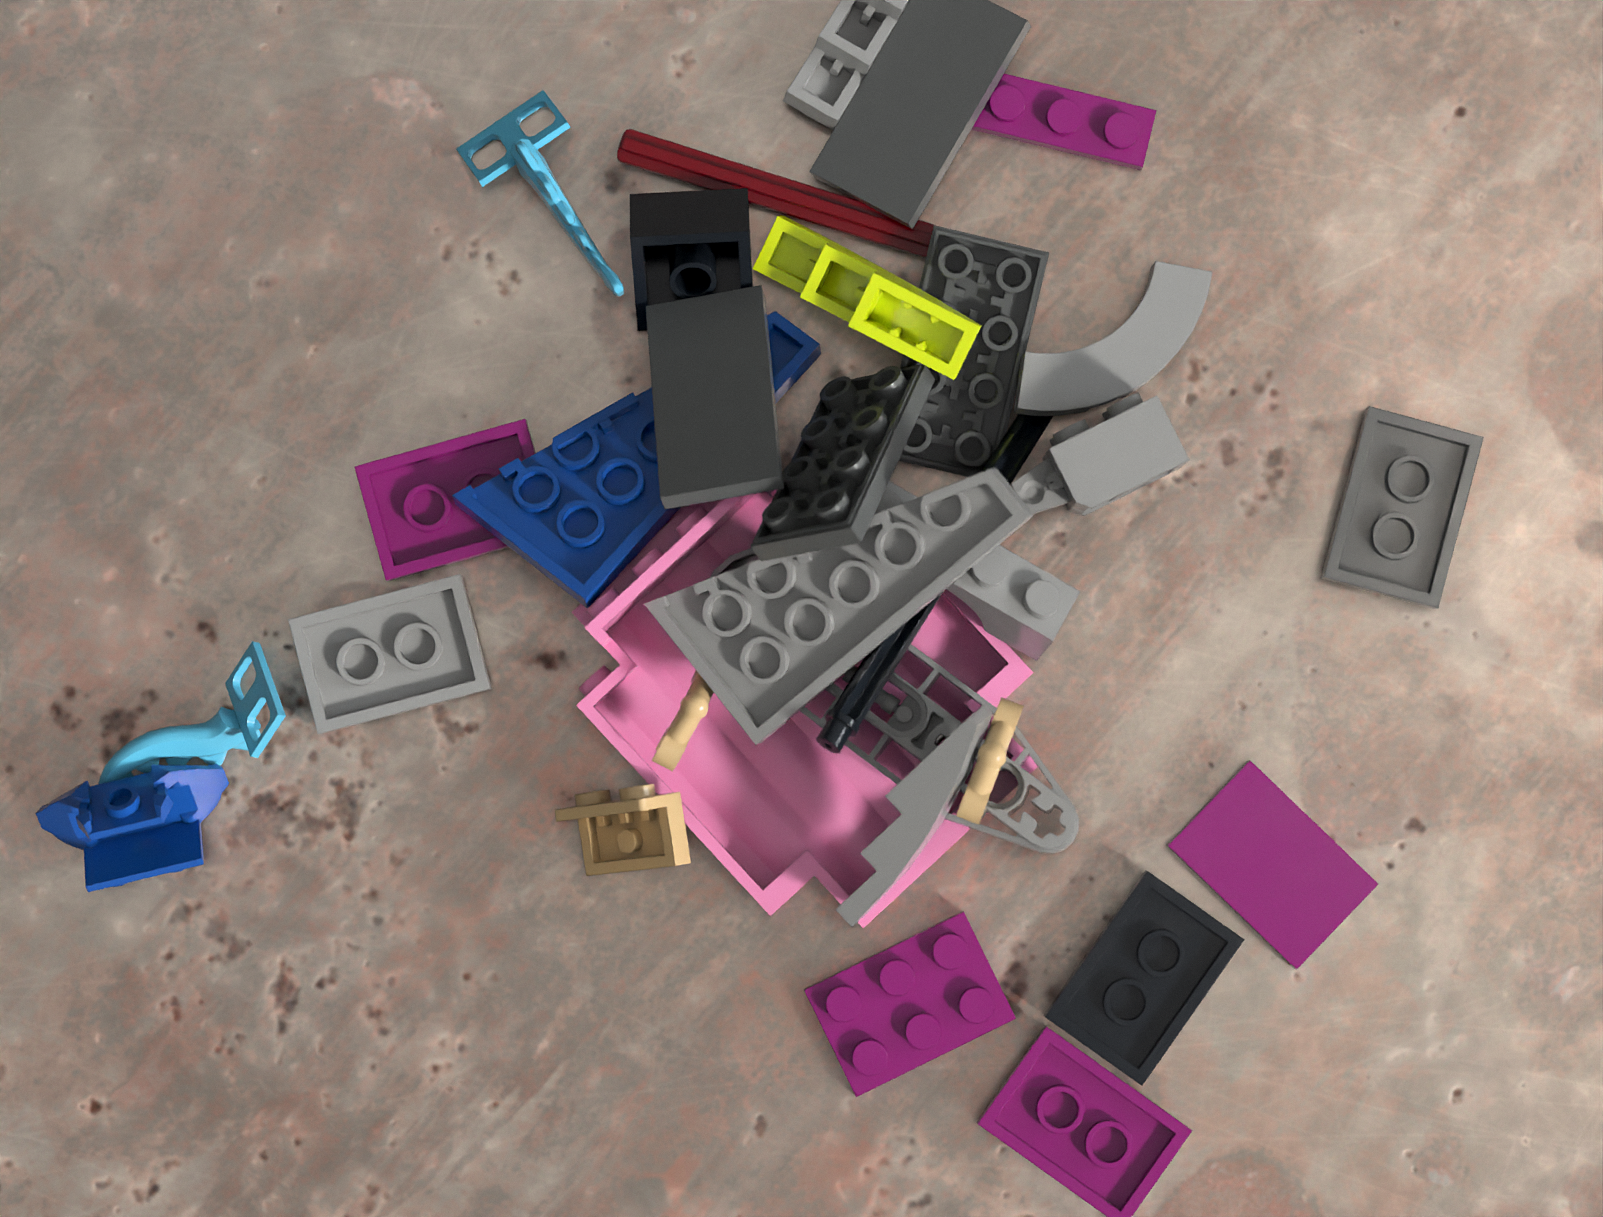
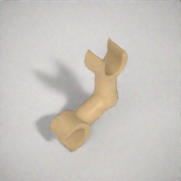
M695 670L691 679L692 684L687 695L681 700L680 709L655 749L657 751L651 760L672 772L681 759L700 720L708 713L709 702L714 693L697 670Z
M1001 697L984 744L978 750V759L958 809L957 817L979 825L1000 768L1006 761V752L1023 710V705Z

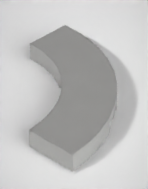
M1155 261L1150 268L1148 282L1137 308L1128 320L1112 334L1096 343L1073 351L1060 353L1025 351L1020 362L1014 414L1062 416L1082 413L1090 408L1107 404L1121 397L1124 398L1145 385L1168 364L1191 335L1209 293L1212 271Z

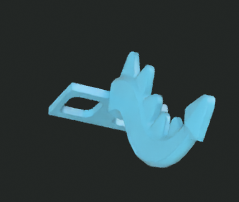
M544 90L456 148L482 187L516 165L520 175L537 192L574 245L604 281L605 286L615 296L620 297L624 294V287L619 277L609 268L557 183L545 158L538 151L545 144L571 128ZM548 107L554 114L555 121L535 136H526L520 128L521 121L539 108ZM492 140H500L507 149L504 157L486 169H477L471 161L473 153Z
M251 642L225 683L234 710L221 707L216 715L207 722L165 727L146 732L131 740L108 761L101 773L98 784L135 776L132 773L134 769L142 773L151 772V765H159L160 759L165 758L169 766L186 765L193 757L200 758L208 765L218 764L220 766L224 762L227 751L232 748L247 750L250 757L259 758L286 717L260 643ZM251 662H253L256 671L255 681L244 697L240 687L241 678ZM267 702L270 710V720L263 732L260 733L261 724L256 717Z

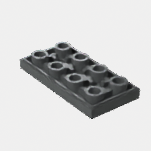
M910 0L809 172L814 178L913 230L1029 32L1031 25L1028 20L989 0Z
M934 225L919 289L982 326L955 380L928 367L935 381L899 461L965 477H971L982 472L1007 431L1017 390L1021 357L1027 348L1049 252ZM903 354L900 369L920 365L921 363Z
M762 285L646 306L659 488L664 509L784 489L766 299Z
M920 364L901 369L897 366H889L876 374L854 379L846 376L838 377L823 387L820 392L821 399L810 422L801 432L802 439L794 456L782 472L784 489L776 491L771 504L764 510L762 514L763 521L751 544V548L760 561L862 543L935 381L927 366Z

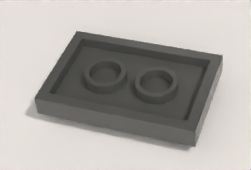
M1367 407L1321 579L1424 607L1438 609L1484 437L1379 408Z

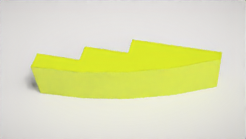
M784 215L777 216L752 268L801 293L800 298L849 322L848 326L953 380L956 379L982 326L886 269Z

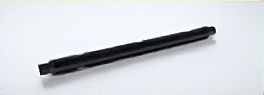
M1018 414L982 472L997 468L1009 485H1011L1053 416ZM942 593L865 656L834 707L825 715L827 722L816 738L823 748L838 754L849 737L856 736L863 719Z

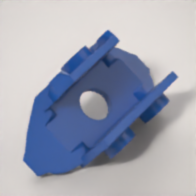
M218 764L207 766L151 765V772L94 786H90L89 782L85 781L52 800L49 804L41 806L35 814L43 830L52 833L56 838L68 845L84 850L85 886L88 892L204 865L201 822L217 806L221 799V794L229 785L224 769Z

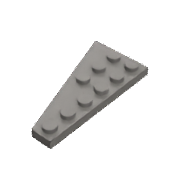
M992 468L874 514L862 543L766 561L757 559L733 570L644 603V605L754 744L757 745L766 740L1032 518L1034 514L997 468Z

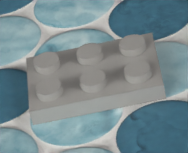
M461 574L288 619L317 734L332 732L492 689Z

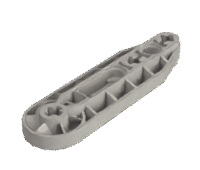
M752 548L733 554L713 571L711 577L733 570L759 558ZM910 644L907 650L932 668L933 671L918 689L893 672L888 681L905 693L907 697L899 705L900 700L882 689L875 702L889 715L893 712L894 714L887 723L870 710L864 718L883 733L879 742L869 755L851 741L847 740L845 746L896 784L902 780L876 761L892 740L922 762L938 747L944 738L946 739L962 724V722L926 696L940 675L980 704L981 707L985 704L993 712V715H995L997 710L995 706L912 644ZM853 666L843 674L842 679L849 683L858 668ZM834 683L826 691L832 694L835 700L821 719L805 707L800 710L801 713L821 728L827 722L825 715L834 707L843 692ZM1016 726L1014 734L1025 749L1015 761L1006 756V761L1001 766L1000 771H1007L1014 775L1018 782V790L1015 796L1008 802L994 803L988 800L982 815L983 818L987 812L1014 831L1017 834L1016 837L981 824H975L950 813L947 814L945 819L1040 853L1055 854L1065 850L1074 842L1079 832V818L1074 805ZM1029 756H1031L1051 784L1052 789L1022 768ZM964 783L960 792L965 794L968 785ZM1031 788L1040 793L1039 796L1031 801L1036 808L1045 814H1050L1055 808L1062 812L1059 822L1064 831L1059 837L1050 832L1043 839L1038 837L1036 832L1039 825L1025 811L1022 813L1020 822H1016L1010 817L1011 814L1024 805Z

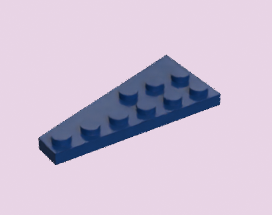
M774 311L767 315L775 402L777 403L819 358L821 347L817 341ZM652 387L637 396L632 392L553 437L551 445L527 459L520 461L517 458L499 468V475L473 489L469 485L452 495L457 507L587 609L681 508L664 509L660 498Z

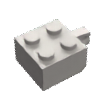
M1139 392L1106 408L1107 411L1102 414L1105 419L1104 422L1089 428L1086 420L1083 419L1053 434V438L1049 440L1052 447L1043 456V462L1014 481L1011 487L1033 514L1065 504L1068 511L1085 516L1180 469L1189 461V458L1158 396L1156 395L1143 402Z

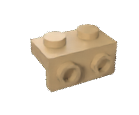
M653 783L620 788V799L611 800L610 789L575 794L576 806L555 810L556 822L578 819L586 876L664 868L691 863L680 792L656 795Z

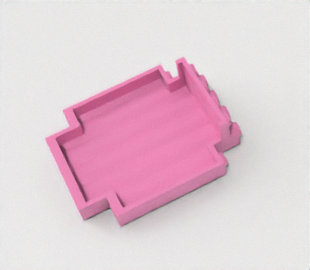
M777 490L682 506L667 522V525L649 541L588 609L580 603L572 611L574 616L585 626L584 628L620 664L612 673L604 665L579 687V690L585 697L576 706L648 784L654 783L657 794L680 792L685 824L770 916L813 876L842 904L876 872L860 853L901 815L896 807L885 797L897 784L845 745L838 754L823 748L816 740L823 728L800 711L766 740L755 745L715 693H713L709 702L708 713L700 720L673 772L651 761L657 751L655 749L680 709L682 698L688 693L692 684L691 679L696 669L644 603L709 579L713 571L728 557L750 549L763 521L762 514L766 507L771 504ZM947 589L944 590L911 643L995 707L998 706L1001 697L1006 699L1033 674V671L1005 642L984 630L980 618L965 602ZM908 650L894 670L896 674L916 689L921 686L933 671L932 668ZM860 660L854 666L858 668L862 661ZM842 675L834 684L844 691L848 683L842 679L844 676ZM941 675L926 695L962 723L981 707L980 704ZM889 681L883 687V690L900 700L899 705L907 697L905 693ZM824 690L805 708L821 719L835 700V697ZM874 702L870 711L887 723L894 712L889 715L880 708V705ZM993 716L991 717V720H990V722H989L988 728H987L986 733H985V735H984V738H983L984 740H985V738H986V736H987V733H988V731H989L990 725H991L992 720H993ZM863 719L856 736H850L848 740L869 755L883 736V733ZM1013 738L1010 741L1006 756L1015 761L1023 751V748ZM893 740L876 760L901 780L921 763V761ZM1030 756L1022 766L1028 773L1033 772L1038 767ZM974 762L973 767L970 771L971 774L968 775L966 781L964 782L967 785L973 773L976 762ZM999 771L988 800L999 803L1018 785L1014 775L1007 771ZM962 792L958 793L948 813L957 815L964 796ZM944 819L909 870L858 921L859 925L864 928L971 828Z

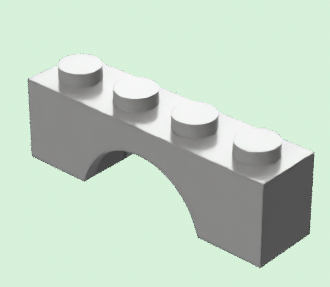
M889 481L875 514L918 497ZM998 545L947 588L948 591L960 598L977 614L987 633L1036 661L1054 641L1080 593L1079 590L1001 545Z

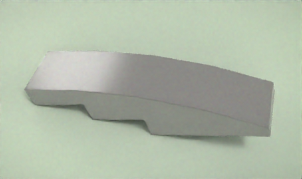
M841 0L819 34L815 47L786 91L783 102L834 130L910 0Z
M985 704L968 717L885 796L901 815L860 853L876 872L835 909L851 927L862 919L909 870L943 823L973 767L993 712Z

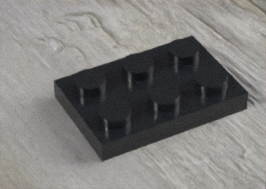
M1145 870L1043 1016L1143 1086L1245 939Z

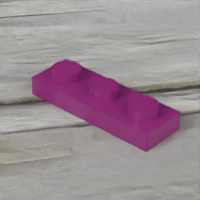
M1003 74L971 130L1141 171L1157 110Z

